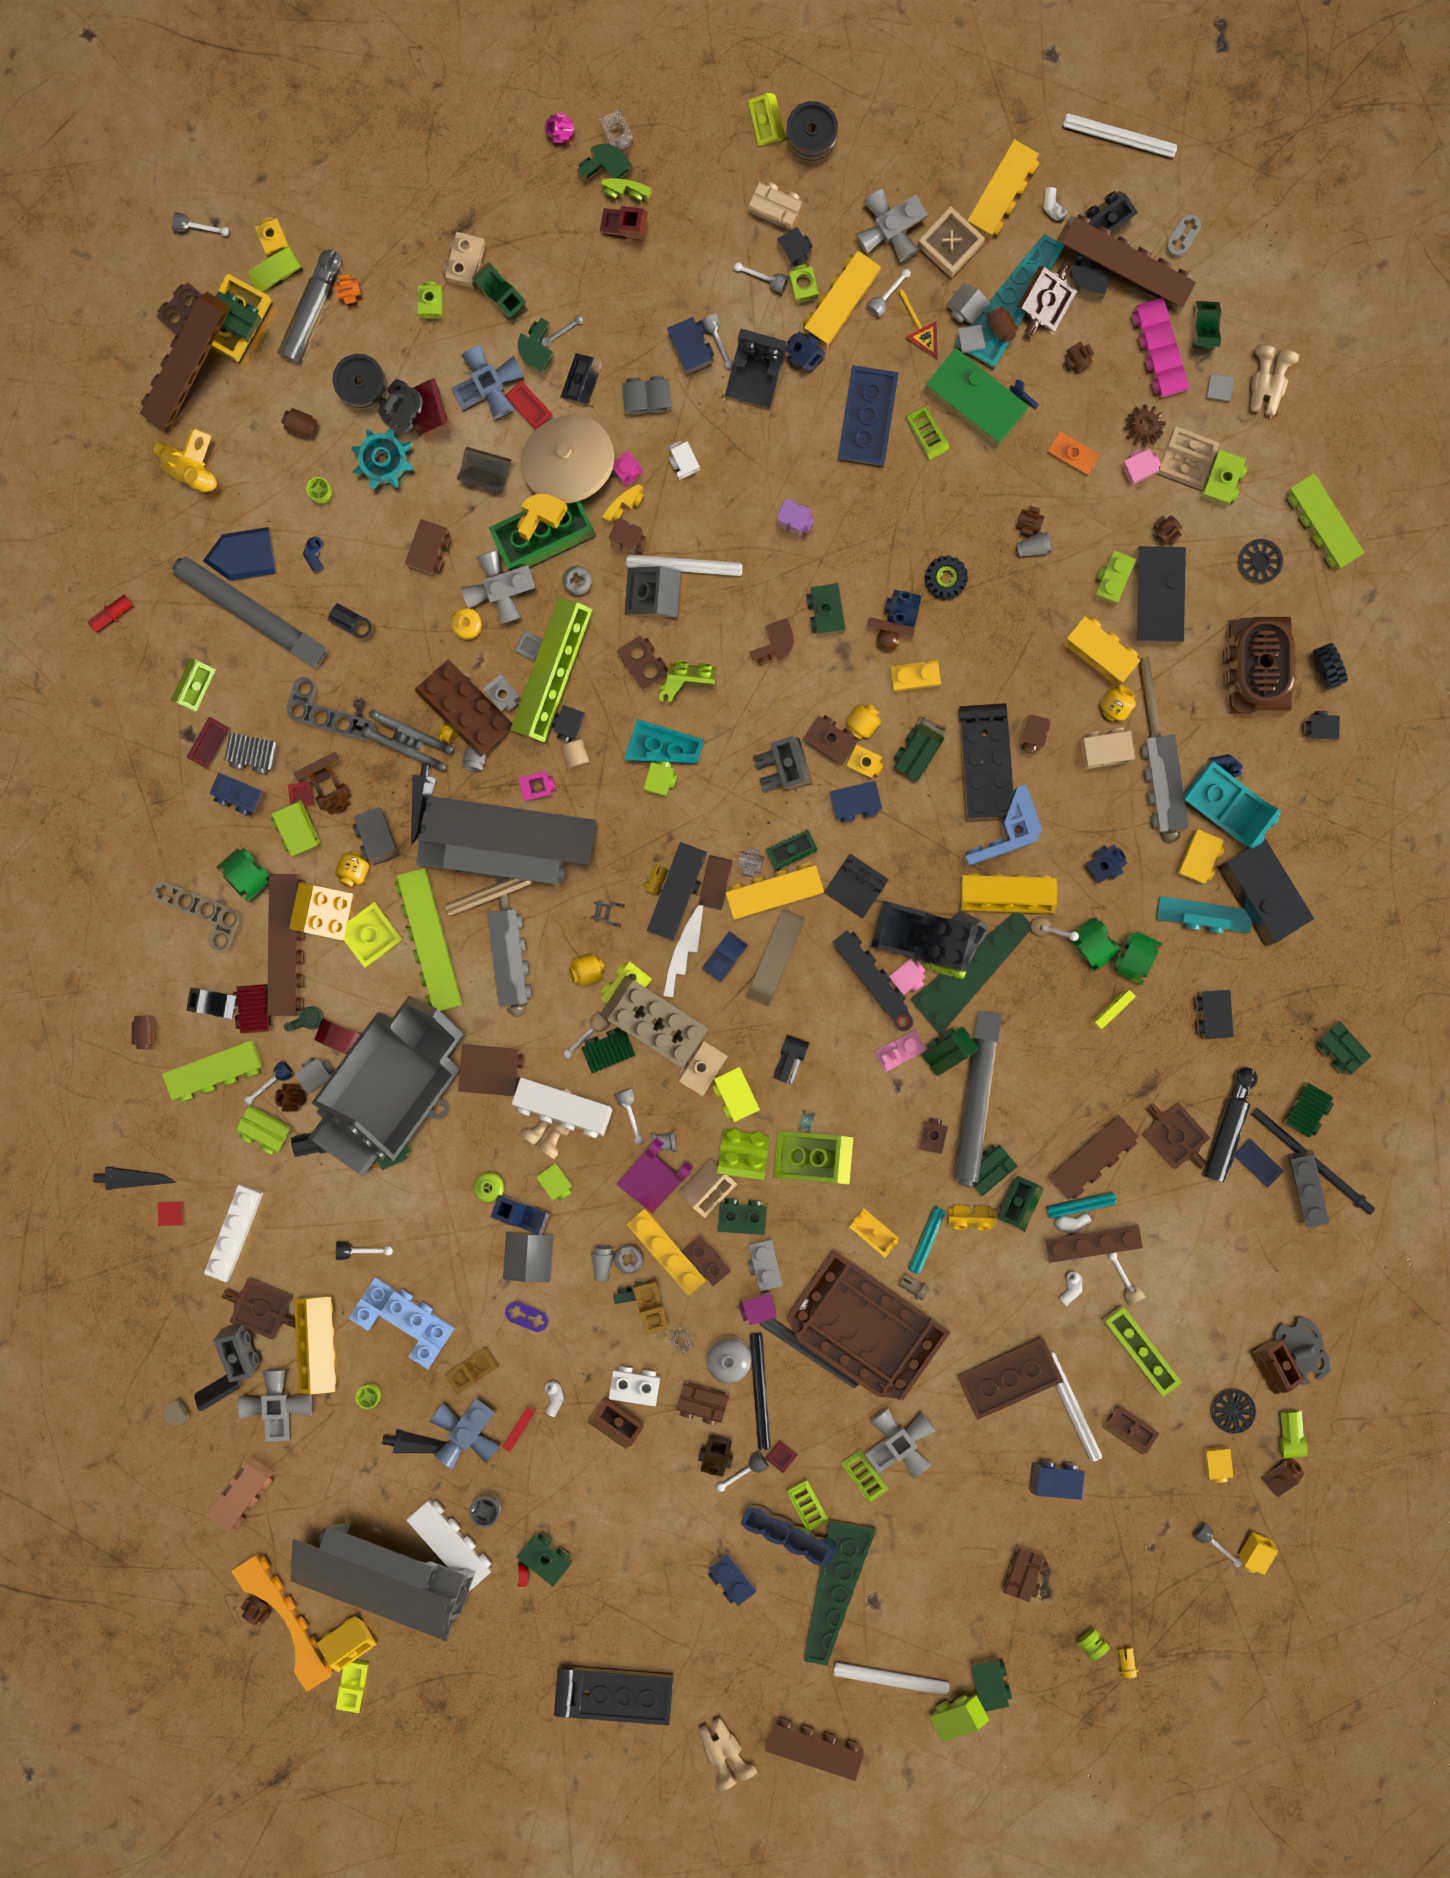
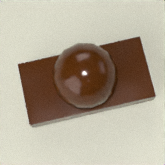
M871 617L868 619L866 629L879 631L876 642L884 651L894 650L899 644L900 637L912 639L915 631L914 627Z

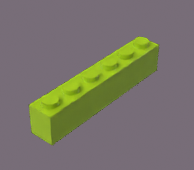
M558 597L512 723L511 731L545 742L593 609L578 602Z
M423 868L397 875L398 881H395L396 891L398 895L403 896L404 904H401L404 918L408 917L410 922L407 932L410 941L414 940L417 948L413 950L416 963H421L423 972L419 973L422 986H427L429 995H425L426 1002L439 1011L461 1006L463 1004L427 870Z

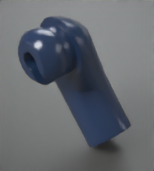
M316 536L308 539L303 551V557L313 573L323 568L318 559L322 540Z
M1230 754L1209 758V761H1214L1234 777L1240 776L1243 772L1241 762Z

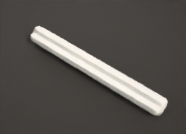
M1069 113L1066 114L1063 126L1066 128L1171 158L1175 156L1177 145L1174 143Z
M627 555L626 567L662 566L681 570V572L740 576L742 574V563L643 555Z
M1051 1352L1064 1379V1382L1057 1384L1056 1388L1090 1461L1095 1462L1102 1458V1454L1055 1353Z
M835 1663L833 1675L837 1677L940 1695H948L950 1684L945 1681L842 1663Z

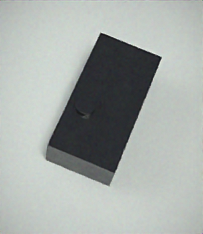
M1138 546L1135 550L1134 643L1181 644L1184 642L1186 547Z
M1265 838L1259 846L1253 849L1248 847L1219 865L1220 870L1267 946L1279 942L1314 920L1313 915Z
M682 842L679 843L647 932L673 942L675 941L692 893L697 895L701 881L697 879L707 855L706 851Z

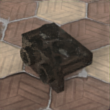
M466 447L457 480L462 481L467 486L473 487L478 485L485 487V490L488 492H502L507 483L512 459Z

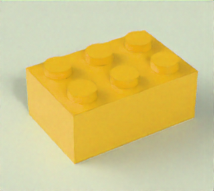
M228 273L218 289L223 294L228 291L238 297L237 302L243 306L248 303L259 310L257 314L262 319L272 303L268 295ZM220 328L211 348L239 363L251 339L246 343Z
M1084 616L1063 644L1118 687L1141 661L1137 658L1139 654L1131 647L1127 646L1124 648L1119 644L1120 639L1112 632H1104L1100 628L1101 624L1091 616L1088 619Z

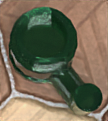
M306 1007L300 1012L298 1019L284 1024V1030L291 1032L301 1027L312 1030L317 1029L324 1018V1014L318 1007Z

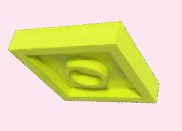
M375 902L347 922L344 941L364 968L368 967L403 940Z
M1124 990L1091 1021L1092 1025L1096 1029H1103L1136 996L1130 990Z

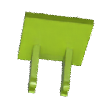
M686 661L670 663L666 682L660 687V701L663 702L664 695L667 694L668 702H671L673 696L685 681L715 684L717 667H712L708 663H698V666L688 665L689 663Z

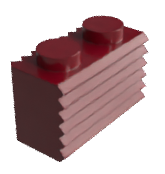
M267 984L237 986V991L233 992V995L236 996L235 1001L236 1006L238 1005L239 1015H235L236 1029H240V1034L271 1031L270 1016H267Z

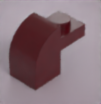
M621 206L620 210L604 208L600 232L625 236L629 239H641L644 237L648 212L644 208Z
M323 1018L314 1040L347 1054L361 1033Z

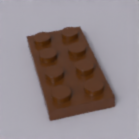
M449 659L414 690L480 757L511 731L512 722Z
M1044 1337L958 1376L977 1420L1064 1382Z

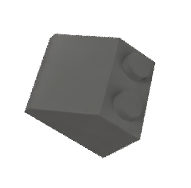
M662 566L628 568L624 615L659 618L677 617L681 570Z

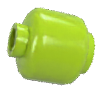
M494 1172L480 1174L473 1183L475 1196L485 1203L496 1201L498 1195H502L504 1192L503 1179Z

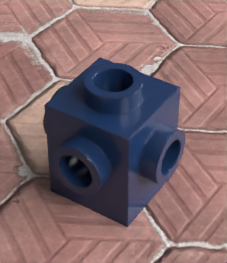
M800 331L789 338L788 345L786 346V352L789 354L788 359L797 367L801 365L810 371L819 363L826 352L817 345L820 341L811 333L806 335Z
M894 589L892 598H887L884 610L889 612L887 621L915 627L922 596Z
M1113 844L1108 849L1105 845L1094 852L1096 857L1086 864L1096 880L1101 883L1108 877L1113 880L1124 872L1122 868L1127 864L1124 852Z

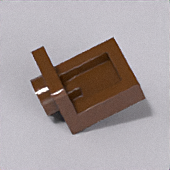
M1287 1458L1281 1465L1266 1474L1263 1481L1279 1497L1299 1484L1304 1472L1297 1461Z

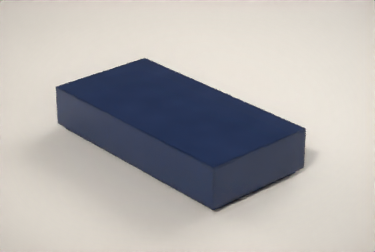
M1250 1138L1235 1153L1234 1157L1266 1188L1284 1172Z

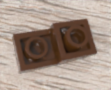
M709 856L699 905L722 909L733 860Z

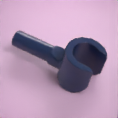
M1016 380L1015 387L1010 385V391L1018 398L1027 401L1035 409L1039 406L1024 391V382L1022 380Z

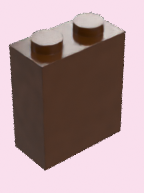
M462 1044L458 1091L514 1096L520 1078H518V1068H523L524 1054H520V1049Z

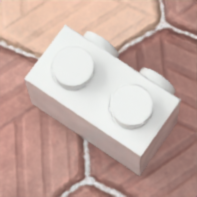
M619 1366V1369L613 1370L609 1399L656 1406L660 1376L656 1375V1371L642 1369V1373L632 1372L633 1368L627 1366Z

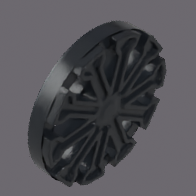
M1256 539L1247 543L1241 550L1238 558L1239 568L1243 576L1249 581L1267 583L1280 573L1283 566V556L1275 543L1266 539ZM1258 543L1263 544L1261 551L1259 550ZM1250 546L1253 547L1255 554L1249 550ZM1268 546H1271L1272 551L1266 553ZM1246 554L1252 559H1244L1243 555ZM1274 554L1278 555L1277 559H1271L1270 557ZM1243 564H1252L1247 569L1243 567ZM1270 564H1277V569L1273 568ZM1255 568L1254 574L1251 577L1249 572ZM1266 569L1272 573V576L1269 577L1267 575ZM1260 570H1261L1263 579H1258V575H1259Z
M1228 1389L1221 1392L1214 1399L1211 1415L1214 1423L1221 1430L1237 1434L1251 1427L1255 1420L1256 1407L1252 1398L1244 1391ZM1234 1393L1238 1394L1236 1401L1233 1399ZM1223 1396H1228V1403L1223 1400ZM1246 1397L1247 1401L1240 1404L1242 1398ZM1217 1403H1221L1225 1407L1217 1408L1216 1405ZM1251 1405V1410H1243L1245 1407ZM1217 1413H1224L1221 1417H1216ZM1242 1415H1250L1251 1418L1247 1420ZM1228 1419L1226 1425L1223 1427L1221 1425V1422ZM1238 1419H1240L1245 1424L1244 1427H1240ZM1234 1421L1235 1429L1231 1430L1230 1427Z

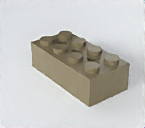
M625 975L600 1013L605 1019L681 1068L685 1066L708 1030L707 1027L627 975ZM635 1006L638 1007L636 1012L633 1011ZM654 1019L657 1020L655 1024L652 1023ZM673 1031H675L676 1033H675V1035L672 1037V1036H671V1033H672Z

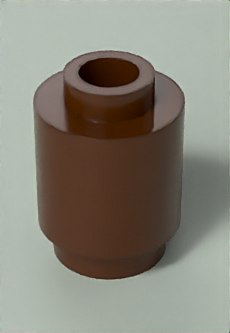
M1003 306L992 310L986 315L988 318L987 323L998 342L1003 340L1004 343H1007L1016 337L1015 333L1018 331V328L1008 310H1004Z
M291 408L290 411H285L281 423L284 424V430L303 438L306 436L312 438L318 421L313 419L312 415Z
M134 1016V1022H131V1044L136 1045V1049H151V1045L155 1044V1022H153V1016Z

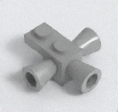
M883 189L874 192L863 201L877 216L875 227L855 233L860 246L866 254L882 240H884L886 245L893 242L899 262L905 261L920 250L906 235L908 228L928 217L926 210L916 195L891 210Z
M499 550L477 556L476 558L486 573L487 578L483 579L484 584L461 587L467 607L472 608L489 598L490 603L496 601L499 624L520 618L521 616L510 596L535 588L529 566L526 565L501 573Z
M263 1370L267 1393H264L261 1399L239 1395V1418L243 1419L262 1414V1420H264L265 1442L289 1441V1413L312 1416V1395L303 1394L288 1398V1392L282 1393L286 1370Z
M889 1408L884 1409L870 1420V1423L886 1436L885 1439L865 1453V1456L878 1473H881L895 1461H901L902 1459L912 1479L921 1475L931 1466L927 1460L915 1451L918 1448L915 1441L936 1432L922 1412L906 1430L903 1426L898 1428Z

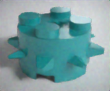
M391 428L385 434H374L370 429H367V438L362 442V445L351 448V451L358 455L357 459L359 465L353 470L354 475L364 473L370 479V489L373 490L381 483H391L397 488L398 478L402 476L403 472L413 470V466L407 462L405 454L412 444L410 442L400 443L394 437V430ZM380 454H383L385 457L388 456L386 458L387 461L384 463L377 462L379 460L378 456Z

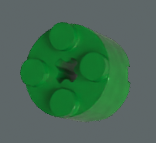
M243 847L241 850L236 848L216 866V869L218 871L224 870V879L240 896L245 893L244 900L248 902L268 884L267 879L269 875L260 865L257 868L252 863L253 857Z
M1096 917L1089 918L1070 931V933H1078L1079 938L1076 941H1070L1082 959L1090 962L1089 968L1093 972H1096L1118 957V953L1121 952L1118 944L1106 935L1109 931L1104 923Z
M1139 931L1136 934L1131 932L1125 943V947L1128 948L1126 954H1120L1114 968L1118 969L1117 974L1143 985L1144 980L1141 977H1147L1159 952L1155 948L1156 946L1161 948L1163 943Z

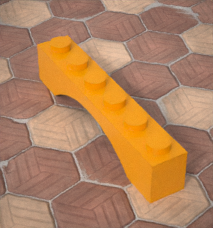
M256 1553L234 1567L231 1572L244 1592L253 1594L266 1601L285 1621L294 1643V1673L307 1692L330 1678L333 1674L331 1670L333 1668L328 1665L319 1651L316 1637H311L306 1630L308 1625L302 1616L298 1617L294 1611L296 1606L290 1596L286 1597L281 1590L283 1585L277 1576L273 1577L269 1571L271 1566L266 1557Z

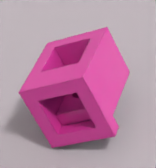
M628 450L614 461L612 469L615 476L626 487L644 472L640 468L639 462Z
M546 771L518 778L524 802L551 796V790L555 789L553 777L548 776ZM536 782L542 783L540 791L534 790Z

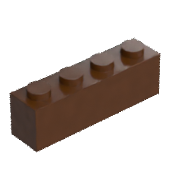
M1117 1115L1047 1178L1066 1199L1069 1200L1071 1197L1076 1199L1084 1192L1082 1187L1086 1183L1090 1182L1092 1184L1102 1175L1100 1171L1105 1166L1112 1167L1120 1159L1118 1155L1123 1150L1126 1152L1130 1151L1137 1144L1135 1140L1139 1136L1120 1115Z
M1137 1223L1043 1238L1046 1261L1048 1263L1143 1248L1140 1228Z
M785 1719L773 1720L765 1744V1752L856 1781L864 1756V1751L860 1748L861 1745L852 1741H847V1743L837 1741L838 1737L827 1733L824 1736L815 1734L816 1730L810 1727L802 1726L801 1729L794 1727L791 1721Z

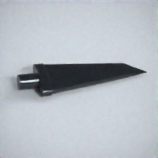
M426 764L421 765L420 775H413L411 845L421 834V823L424 811H426L427 798L432 796L434 784L436 783V778L429 777L431 766Z
M105 1167V1174H93V1183H105V1190L176 1183L163 1174Z
M396 1430L395 1437L383 1435L382 1445L394 1446L393 1453L436 1454L448 1443L402 1430Z

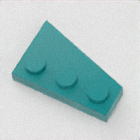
M637 719L624 760L698 763L705 740Z

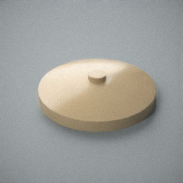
M577 415L561 416L544 423L528 438L521 455V470L528 486L535 494H549L565 503H573L591 496L607 481L614 465V447L605 429L596 421Z

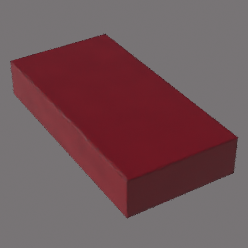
M208 717L186 758L208 769L231 728Z

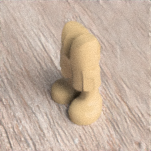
M1257 345L1255 353L1260 359V370L1253 374L1250 410L1259 413L1263 397L1268 395L1265 414L1274 416L1280 399L1285 394L1288 380L1284 377L1285 371L1290 365L1297 363L1299 354L1292 351L1279 350L1274 375L1272 376L1269 372L1276 349L1267 345Z
M566 1087L561 1090L571 1094V1091ZM540 1120L533 1128H523L520 1131L519 1135L536 1146L549 1125H552L553 1129L538 1148L555 1159L558 1156L556 1144L560 1135H567L570 1130L562 1128L560 1122L553 1120L552 1124Z
M717 1718L712 1721L715 1733L719 1737L718 1740L714 1741L713 1735L706 1724L698 1728V1732L704 1745V1754L709 1765L716 1766L718 1769L719 1779L715 1784V1788L720 1793L737 1783L726 1764V1758L730 1759L739 1782L753 1777L757 1774V1770L753 1765L746 1764L740 1758L739 1753L742 1749L736 1738L730 1734L723 1721Z

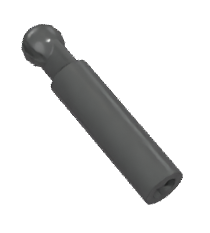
M329 249L320 254L315 271L308 280L277 354L299 363L331 290V283L341 266L342 261L338 252Z

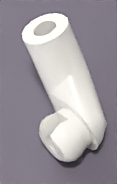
M1046 187L1043 208L1052 219L1062 220L1066 217L1067 210L1056 202L1057 189Z
M1083 1213L1076 1219L1061 1216L1055 1220V1227L1062 1232L1074 1234L1090 1224L1091 1218L1087 1213Z
M1075 1271L1067 1274V1291L1059 1297L1066 1307L1082 1293V1277Z
M553 1381L546 1383L544 1387L550 1399V1403L544 1412L555 1417L564 1401V1394L561 1386Z

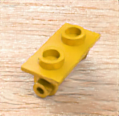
M967 1205L948 1207V1227H953L955 1230L977 1228L980 1231H988L991 1228L995 1229L997 1220L996 1209H991V1206H974V1214H970V1206Z

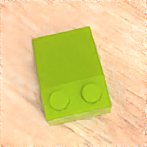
M778 1131L773 1178L849 1184L853 1137Z

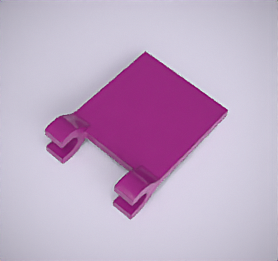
M657 1137L616 1183V1185L652 1214L674 1189L691 1173L690 1170L693 1168L692 1165L685 1161L678 1171L675 1172L656 1155L664 1143Z

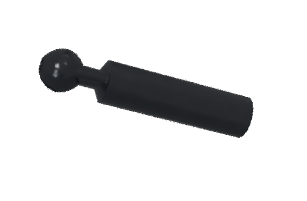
M1242 1067L1235 1074L1236 1087L1233 1096L1227 1099L1204 1173V1177L1223 1183L1227 1182L1251 1105L1247 1101L1250 1091L1258 1082L1256 1071L1249 1067Z

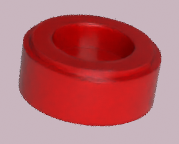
M517 1563V1586L526 1587L528 1585V1566L524 1563Z

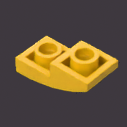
M638 484L620 495L606 510L602 520L611 525L613 520L616 521L621 517L624 511L621 508L622 505L630 510L633 505L637 507L644 497V494L641 493L643 487Z

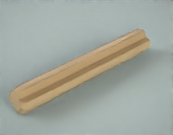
M515 878L506 879L445 904L446 913L449 916H453L530 885L531 881Z

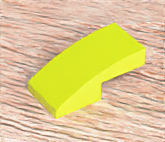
M354 1660L343 1668L336 1709L354 1713L360 1712L369 1662Z

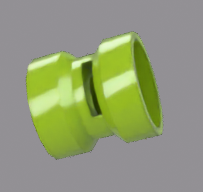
M314 477L307 483L306 491L312 501L321 504L330 499L332 489L324 478Z
M364 1384L356 1392V1402L361 1408L371 1409L380 1401L381 1391L375 1384Z
M1095 1628L1085 1633L1077 1641L1079 1647L1086 1650L1087 1657L1091 1662L1101 1658L1110 1649L1105 1641H1101L1099 1638L1100 1634Z

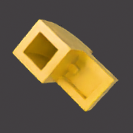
M535 494L527 498L521 505L523 512L527 515H523L517 525L520 537L529 541L539 521L557 529L568 509L566 503L549 494Z

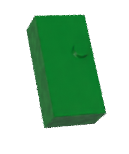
M956 347L924 388L996 447L1001 444L1029 408L1026 403Z
M581 501L566 503L568 509L557 529L539 521L529 541L520 537L518 533V522L523 515H527L523 511L489 527L508 570L511 571L526 565L531 567L596 536Z

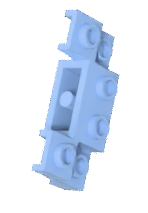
M375 1277L348 1319L369 1331L377 1317L381 1316L418 1340L408 1357L429 1369L455 1327L432 1313L433 1308L421 1301L418 1304L413 1301V1295L403 1289L399 1292Z

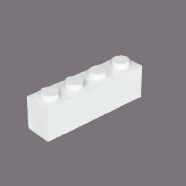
M520 1078L512 1101V1105L517 1108L516 1112L519 1114L530 1116V1113L539 1115L538 1119L552 1124L554 1120L560 1122L562 1128L574 1131L576 1127L584 1130L583 1134L592 1138H596L597 1135L604 1137L612 1113L610 1106L524 1078Z
M244 1184L238 1185L204 1274L224 1282L230 1280L264 1192Z
M429 1498L407 1518V1521L449 1569L460 1571L468 1568L476 1571L470 1590H472L491 1573L492 1568L490 1565L492 1563L483 1553L481 1555L477 1553L474 1549L476 1547L475 1543L468 1536L463 1537L458 1531L460 1526L454 1519L450 1518L448 1520L443 1514L445 1510L436 1500L433 1502Z

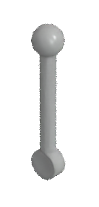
M577 315L574 321L549 338L544 337L541 340L542 345L549 347L551 341L576 324H582L583 317Z

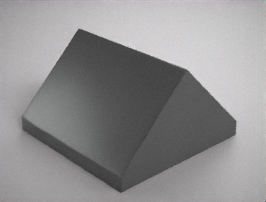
M506 1231L503 1279L521 1282H550L553 1235L542 1234L541 1236L534 1233Z

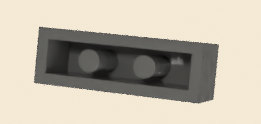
M1309 1150L1291 1154L1290 1159L1306 1228L1329 1224L1330 1221L1314 1151Z

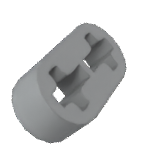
M1188 214L1179 222L1166 245L1167 251L1171 256L1181 257L1187 252L1201 227V222L1197 216ZM1191 220L1194 222L1193 227L1196 229H1191L1186 235L1183 233L1186 228L1184 222L1189 223ZM1180 237L1183 238L1184 241L1181 247L1184 249L1173 250L1174 245L1172 242L1177 243Z

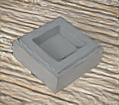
M981 325L958 328L962 353L985 349Z
M1211 374L1206 398L1230 402L1234 378Z
M524 630L514 652L535 662L543 639Z

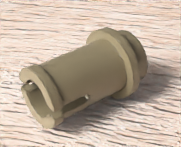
M919 716L914 726L915 729H918L920 724H924L941 736H943L946 727L928 720L927 716Z
M907 1273L898 1285L916 1296V1300L919 1298L922 1301L930 1290L926 1283L923 1285Z

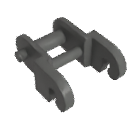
M602 900L594 902V904H597L595 916H591V918H594L595 922H598L599 919L606 921L605 924L620 927L621 924L609 922L608 917L612 905L624 908V904L611 901L610 904H604ZM602 906L607 907L605 918L600 917Z

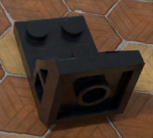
M740 328L738 347L725 397L770 410L785 358L787 341Z
M883 901L871 947L966 972L979 926Z

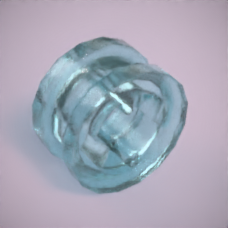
M803 1110L799 1131L805 1129L807 1133H810L815 1116L814 1112L808 1114L806 1110Z

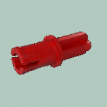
M123 594L110 605H104V609L89 619L88 624L93 631L97 632L112 620L116 621V617L133 605L126 595Z

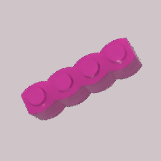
M1160 298L1136 305L1134 308L1135 312H1132V319L1134 325L1139 326L1141 331L1138 339L1141 348H1145L1148 357H1145L1147 370L1152 371L1154 375V380H1151L1154 393H1159L1160 398L1187 391L1189 383L1164 299Z

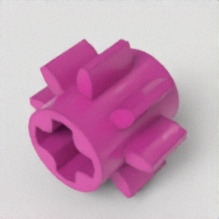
M556 112L555 115H550V118L546 120L545 132L548 137H553V142L563 143V140H569V137L572 136L574 124L571 118H566V113Z

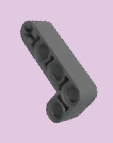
M300 677L294 682L286 709L287 715L292 720L363 742L373 741L363 737L361 731L355 730V721H358L356 723L358 727L363 728L369 725L370 729L378 732L376 725L372 721L313 704L317 691L316 684L307 677ZM308 682L311 685L310 692L305 695L299 692L300 685ZM296 705L304 707V713L300 717L293 716L292 711ZM323 711L326 713L327 719L324 723L318 724L315 721V716L318 712ZM342 718L349 720V727L346 730L338 729V721Z

